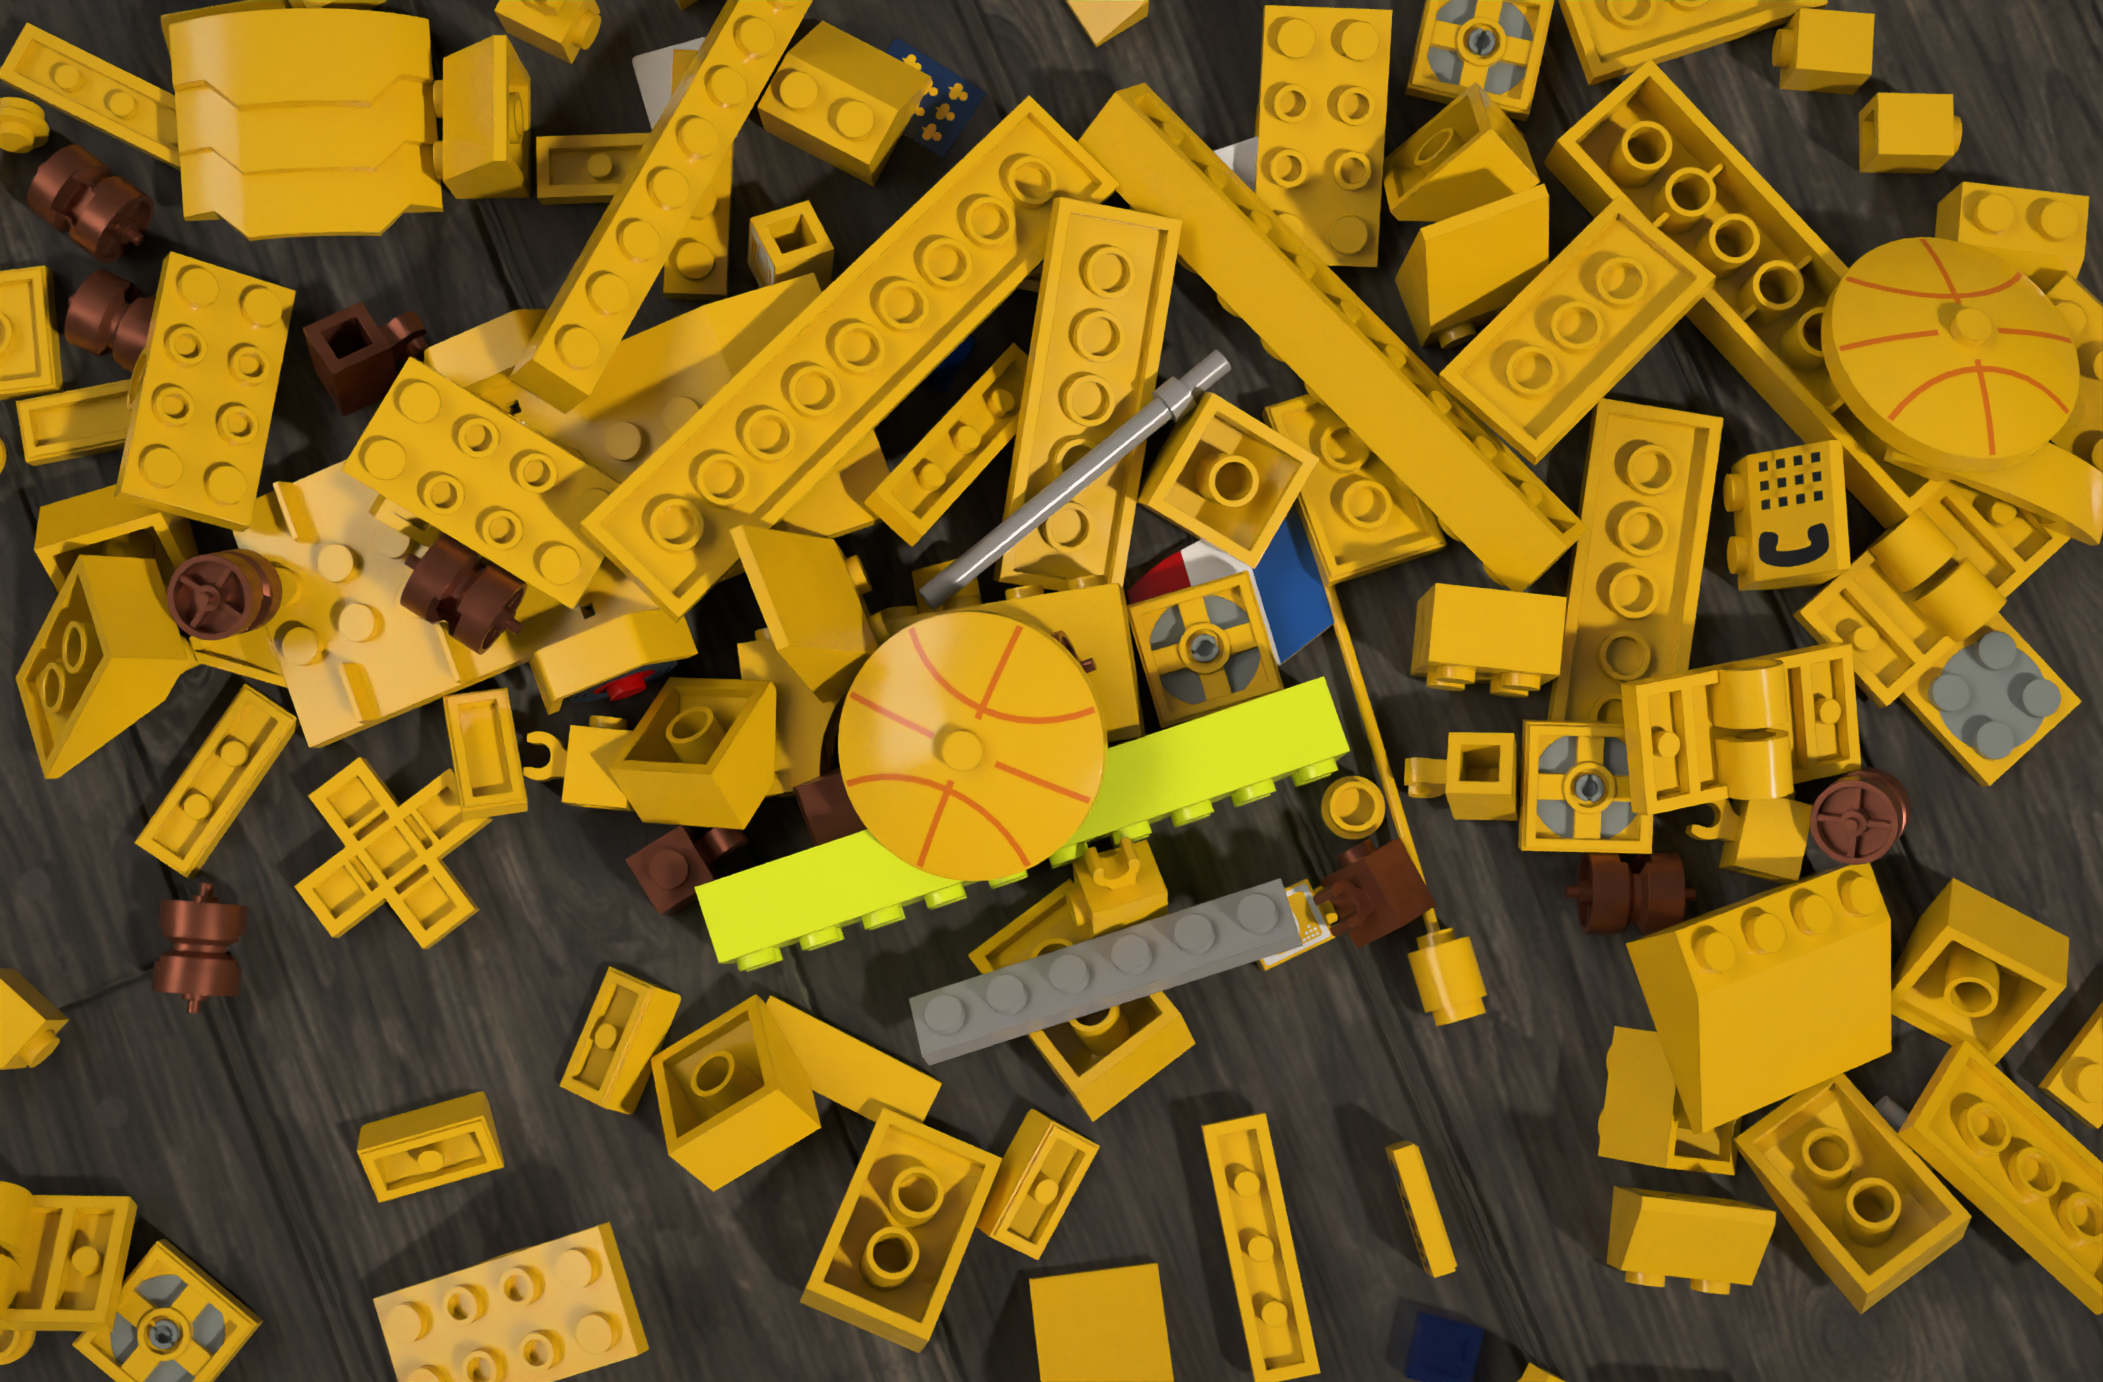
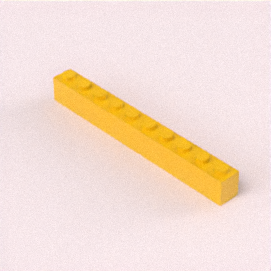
M1145 82L1116 91L1078 140V143L1120 184L1115 190L1130 205V210L1183 220L1177 261L1187 270L1199 274L1217 293V299L1222 307L1230 314L1242 318L1261 337L1260 341L1264 349L1275 359L1285 362L1304 381L1309 395L1318 403L1330 407L1349 426L1348 429L1352 438L1364 449L1374 452L1393 471L1395 481L1404 491L1419 497L1438 516L1439 525L1444 532L1454 540L1463 542L1482 561L1485 572L1495 583L1509 588L1511 591L1524 592L1589 528L1471 410L1439 384V377Z

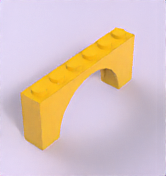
M1090 575L1071 579L1068 581L1069 590L1044 594L1042 585L1016 587L1005 591L1006 600L981 604V599L978 595L954 597L942 604V611L918 614L917 606L912 605L892 607L879 611L882 613L892 636L921 620L940 614L969 610L991 611L1010 615L1027 621L1048 634L1062 630L1068 636L1081 661L1093 658L1097 670L1087 673L1096 690L1104 712L1108 747H1114L1146 736L1125 593L1118 582L1108 584L1106 575ZM763 628L755 631L756 641L738 643L737 647L742 680L772 681L777 690L774 783L764 797L772 800L795 796L792 787L833 770V756L839 734L841 713L848 693L822 704L777 652L768 628Z

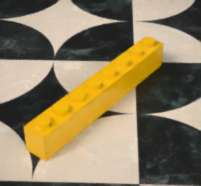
M727 0L509 379L564 414L590 396L813 0Z

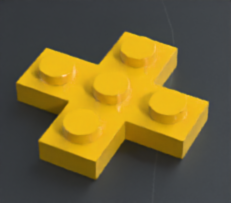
M359 757L308 796L346 846L294 886L332 938L341 937L385 902H388L422 949H429L480 910L442 859L493 821V819L486 817L462 821L454 769L449 768L401 805L367 759Z

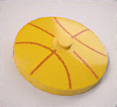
M1933 237L1905 238L1891 241L1874 248L1859 258L1836 285L1825 306L1821 323L1822 352L1828 373L1836 390L1847 407L1872 433L1893 448L1916 460L1932 466L1963 472H1986L2008 468L2025 461L2041 450L2058 433L2073 411L2078 396L2080 370L2074 341L2067 325L2050 299L2036 284L2014 266L1985 250L1966 243Z
M969 610L936 615L914 623L890 637L870 656L855 677L848 691L839 724L838 754L842 779L848 797L863 824L876 840L902 861L924 872L952 880L987 881L1004 878L1023 872L1050 857L1069 841L1090 814L1098 798L1107 764L1108 743L1104 712L1096 690L1081 664L1070 651L1044 630L1019 618L991 611Z

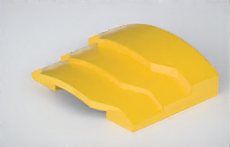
M288 8L225 13L185 20L169 25L172 82L175 91L178 152L180 155L183 215L185 221L225 220L246 239L255 241L309 236H381L403 213L443 212L441 179H437L433 164L434 142L438 141L433 102L434 80L429 19L371 10Z

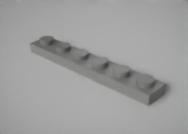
M1281 878L917 995L909 998L921 1054L930 1066L1303 946L1284 885Z

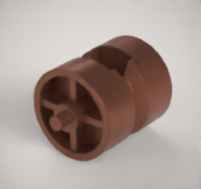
M78 144L66 146L38 167V172L30 185L27 195L29 209L58 231L69 232L70 239L99 262L104 264L112 263L126 255L135 245L139 246L145 239L143 234L146 232L154 213L153 199L124 177L113 176L111 168L84 147Z
M104 269L93 272L81 284L76 294H72L68 300L70 306L65 320L66 340L70 344L95 356L101 357L112 352L115 362L120 364L123 369L133 373L138 357L146 346L156 294L144 298L141 289L136 287L133 282Z
M444 534L429 548L422 559L412 553L407 557L404 564L414 571L402 592L400 605L433 625L445 620L449 623L448 634L477 654L482 655L506 629L515 635L522 629L523 623L514 617L526 593L527 583L495 563L485 568L479 565V553L451 536Z
M247 549L226 550L188 559L173 573L167 590L168 607L175 622L186 633L202 640H220L263 627L275 616L282 599L281 580L275 567L264 556Z
M1863 767L1847 772L1826 788L1818 796L1812 807L1810 827L1814 840L1825 854L1839 862L1860 865L1875 861L1883 856L1906 830L1911 816L1910 798L1902 783L1884 770Z
M1583 852L1579 863L1577 886L1566 885L1565 898L1577 899L1578 918L1584 934H1622L1629 923H1636L1641 933L1647 936L1682 923L1685 901L1696 900V889L1685 888L1683 864L1677 852L1638 853L1631 864L1623 862L1619 853Z
M200 883L199 896L192 895V901L161 899L158 929H163L162 936L173 942V950L161 954L159 961H154L151 991L182 994L181 999L188 1000L187 1013H200L201 1001H208L209 996L239 997L242 967H237L238 960L227 953V946L240 941V935H246L249 906L219 904V897H212L214 884Z

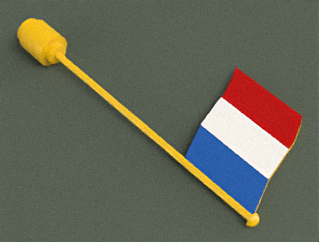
M1293 503L1255 569L1200 540L1165 558L1142 576L1127 592L1130 604L1248 570L1277 667L1285 663L1329 627L1334 626L1398 837L1401 839L1426 884L1335 586H1324L1295 504ZM1434 908L1422 914L1428 934L1417 937L1419 950L1407 955L1425 1013L1432 1012L1435 1025L1438 1027L1486 1013L1481 997L1486 996L1487 992L1470 937L1456 939L1453 927L1440 930Z

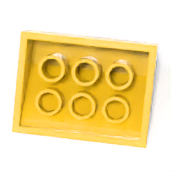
M1870 862L1860 865L1844 864L1817 871L1799 878L1796 882L1782 884L1626 943L1693 1134L1704 1133L1892 1052L1891 919Z

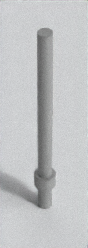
M1214 350L1180 379L1174 376L1169 378L1152 392L1154 400L919 589L918 592L924 601L935 611L1167 421L1178 422L1196 407L1194 399L1231 370L1227 359L1218 350Z

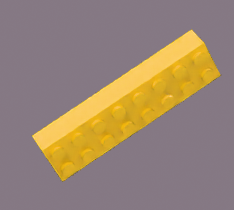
M1651 58L1556 141L1543 164L1594 218L1619 196L1716 276L1713 287L1685 314L1686 317L1805 444L1828 440H1842L1845 486L1885 529L1909 517L1948 481L1935 482L1884 461L1888 444L1872 433L1853 414L1839 395L1830 378L1822 352V317L1829 296L1849 268Z

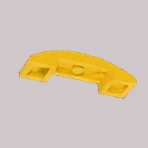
M2048 442L2035 455L2021 463L2008 468L1986 472H1963L1932 466L1898 451L1889 444L1887 445L1884 461L1935 482L1953 479L2042 516L2040 525L2090 546L2100 544L2103 533V473L2088 462Z

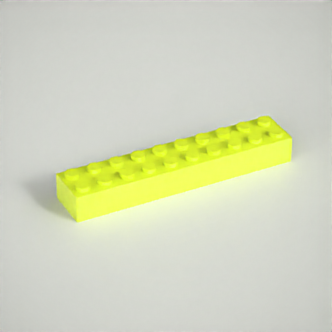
M1323 676L1108 748L1106 770L1098 798L1079 830L1068 842L1048 857L1052 869L1071 864L1073 860L1084 858L1085 852L1088 849L1087 845L1110 838L1113 848L1121 847L1120 839L1129 837L1133 843L1149 837V834L1152 833L1149 825L1151 823L1170 817L1173 827L1177 828L1209 817L1214 812L1213 802L1231 797L1234 808L1271 796V793L1276 792L1274 785L1276 781L1292 777L1294 786L1298 787L1328 777L1331 773L1338 771L1336 761L1347 754L1350 749L1325 677ZM866 829L694 888L719 964L737 963L739 972L745 970L749 972L782 961L783 957L780 948L800 942L802 951H811L844 940L842 927L862 921L865 930L869 929L870 931L906 919L902 907L925 900L927 908L933 910L966 899L964 886L979 881L952 880L919 870L888 851ZM1025 870L1008 877L988 880L992 890L1023 880L1028 877V874Z

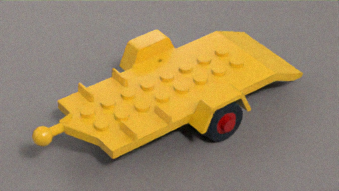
M813 272L703 305L620 341L590 396L566 414L509 379L548 309L514 310L435 344L424 351V364L498 409L529 424L554 440L562 448L618 482L623 483L822 292ZM874 429L773 530L832 539L882 522L883 520L863 503L890 474ZM344 460L293 483L281 481L272 483L274 491L255 500L251 526L243 533L232 530L239 549H247L259 553L275 567L282 585L281 603L275 616L259 629L220 640H202L191 636L188 642L190 655L186 671L204 664L288 688L308 747L321 748L529 662L547 714L550 715L560 711L562 701L566 697L571 702L578 703L609 697L610 701H616L635 695L647 688L646 683L659 678L677 665V660L698 654L685 616L675 623L606 556L573 610L527 583L526 593L514 617L523 623L520 632L515 635L506 629L484 654H477L448 634L449 623L445 620L433 625L400 605L402 592L414 571L404 564L407 557L412 553L422 559L429 548L380 522L368 512L379 493L342 472L341 469L346 462ZM441 531L434 543L446 533ZM480 554L479 565L485 568L494 564V562ZM741 560L718 583L744 573L745 569Z

